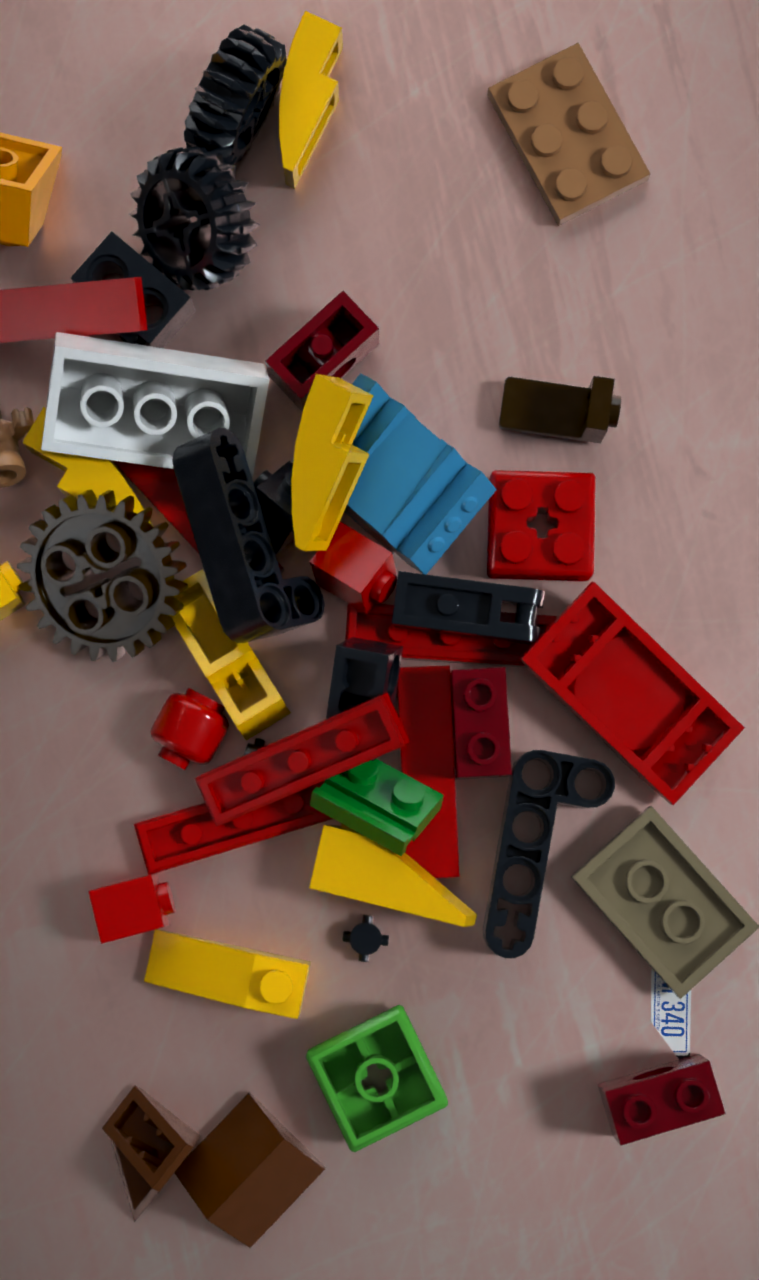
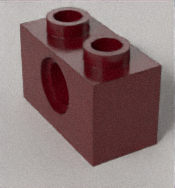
M342 291L265 360L268 375L303 412L315 375L320 374L343 378L379 345V328Z
M506 667L452 670L450 681L456 780L509 777L512 775Z
M700 1054L597 1084L612 1135L620 1146L726 1114L710 1061Z

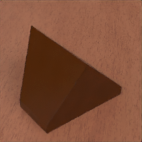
M136 1085L102 1127L111 1139L134 1222L161 1191L201 1137Z

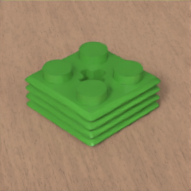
M397 1005L307 1051L306 1059L352 1152H357L448 1105L447 1096L404 1007L401 1005ZM376 1064L380 1070L390 1069L392 1074L386 1078V1089L378 1091L374 1084L368 1086L363 1084L362 1080L368 1076L367 1067L369 1065Z

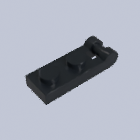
M398 571L392 626L533 645L540 637L541 628L536 627L538 608H543L545 591L527 587ZM502 603L517 606L515 623L500 621Z

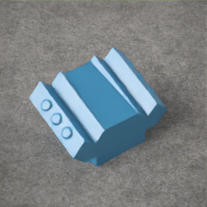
M360 373L352 385L374 396L352 445L370 455L344 513L387 550L392 552V554L396 553L408 565L427 575L497 489L482 471L468 464L454 447L448 445L444 440H440L421 424L405 405L390 398L376 381Z

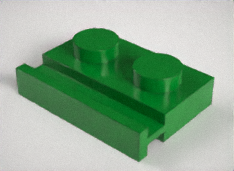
M375 759L326 779L320 788L316 787L312 791L310 806L402 856L406 852V847L411 840L415 841L440 811L444 795L386 763Z

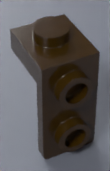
M593 376L589 387L585 388L508 377L504 384L499 427L504 430L601 444L608 431V427H617L621 408V396L613 395L615 379Z

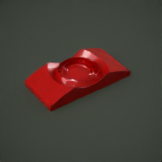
M591 582L519 658L558 701L583 721L626 766L671 805H674L745 728L595 582Z

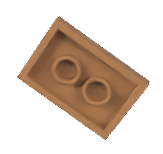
M579 43L488 88L487 96L558 226L648 181L651 173Z

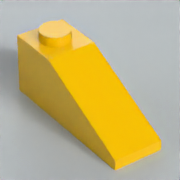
M342 823L341 826L323 825L309 886L310 889L462 927L475 925L477 914L406 853L400 856Z
M155 929L144 982L246 1009L298 1019L301 1013L311 961Z

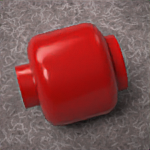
M187 688L185 694H171L164 703L150 731L153 740L162 745L158 756L186 770L190 761L199 765L210 763L229 728L228 720L222 715L225 707L191 688Z

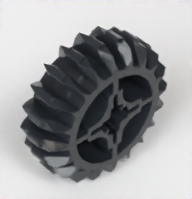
M245 24L231 31L228 37L221 41L218 51L212 54L211 62L207 69L203 70V77L195 88V96L189 105L190 112L185 120L186 129L184 131L186 148L194 146L199 148L205 147L207 152L222 153L224 164L234 165L242 159L245 151L250 150L252 142L258 136L259 131L267 120V116L274 106L276 95L280 91V83L287 61L285 45L276 41L275 37L259 28L253 29Z
M194 146L185 149L180 147L168 150L167 153L155 157L152 161L147 162V169L137 175L140 187L130 193L138 204L137 208L129 213V215L138 222L139 229L133 236L140 237L143 241L144 247L140 255L152 257V265L161 273H164L173 283L179 284L182 290L204 289L206 291L217 288L220 284L232 281L234 277L239 276V270L250 263L248 252L257 246L250 232L260 224L250 218L249 211L256 203L247 200L244 194L249 182L236 181L237 165L224 164L222 153L207 152L205 147L199 148ZM195 216L197 221L191 222L190 218Z

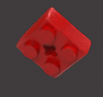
M494 470L489 479L497 490L488 500L487 576L491 579L588 581L594 574L595 475L593 473ZM537 514L546 515V521L554 523L555 528L549 529L545 538L537 537L536 529L527 526V522L534 521Z

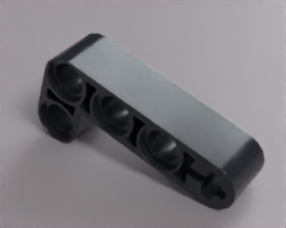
M218 428L178 446L173 452V469L224 633L236 643H246L277 636L321 619L325 603L323 594L316 582L307 576L284 580L282 578L245 453L235 434L226 428Z
M532 750L523 754L514 762L512 775L509 778L483 924V938L486 945L496 955L503 958H516L523 955L531 947L535 934L557 804L581 809L596 808L605 804L614 792L615 778L612 771L604 763L594 759L545 750ZM530 760L541 761L549 769V782L541 790L529 788L522 779V769ZM581 770L594 771L600 777L601 791L592 800L582 798L575 789V779ZM522 812L534 814L541 824L539 836L529 843L518 840L512 830L515 817ZM515 864L525 866L531 874L530 888L521 895L510 894L503 885L505 871ZM499 898L513 904H528L526 914L515 910L514 927L522 931V936L520 940L512 939L509 947H502V939L494 935L495 926H504L508 915V909H497Z

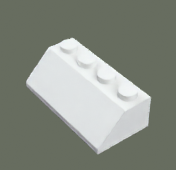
M56 332L41 450L173 469V452L178 446L215 429L226 428L239 439L253 479L270 378L263 363Z

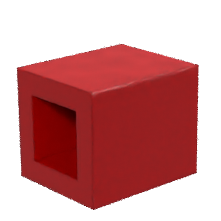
M342 522L338 524L327 551H317L309 562L317 585L366 615L369 614L377 602L383 603L389 598L397 583L398 575L392 552Z
M150 874L88 891L101 944L169 926L168 915L175 913V905L169 883H159L157 874Z

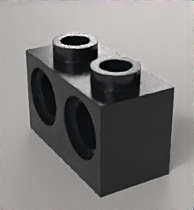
M112 231L71 277L73 283L99 281L110 273L121 274L124 278L142 277L145 307L150 305L159 306L163 309V314L157 322L147 325L148 330L115 333L126 343L164 348L196 311L192 299L187 293Z
M351 637L336 645L326 719L386 692L395 707L403 646Z

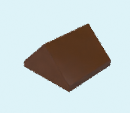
M249 1092L184 1159L174 1173L209 1222L251 1248L326 1167Z

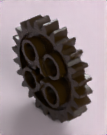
M92 489L78 495V500L71 494L59 501V507L54 504L41 512L44 520L40 519L29 526V530L36 538L31 537L22 542L20 546L26 553L32 556L17 564L18 569L29 573L31 577L19 585V590L34 592L35 599L26 605L27 611L42 610L44 616L40 619L37 627L42 629L52 624L56 628L52 641L54 644L59 643L66 637L72 639L71 654L76 655L86 646H89L91 661L98 660L105 654L106 650L112 662H116L125 655L126 651L133 658L145 649L144 644L151 648L162 639L160 632L165 634L175 625V622L169 615L175 616L184 607V604L173 596L180 595L188 588V584L175 579L174 575L187 567L186 562L172 560L170 553L176 550L180 543L179 541L164 543L161 536L169 526L167 522L153 527L148 523L152 516L153 508L149 506L138 514L133 512L134 497L131 495L116 505L113 490L99 495L98 500ZM106 532L111 533L117 538L121 547L120 553L110 548L106 540ZM62 551L69 554L74 560L75 571L68 568L64 563ZM135 557L141 560L140 566L123 570L112 579L104 578L73 594H66L64 591L65 586L79 583L93 573H103ZM129 581L134 582L140 587L143 593V601L138 600L132 595L128 586ZM85 600L94 604L98 611V618L93 617L86 610Z

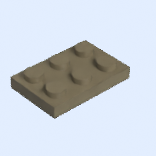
M652 806L646 808L571 876L576 884L680 999L759 928V925Z

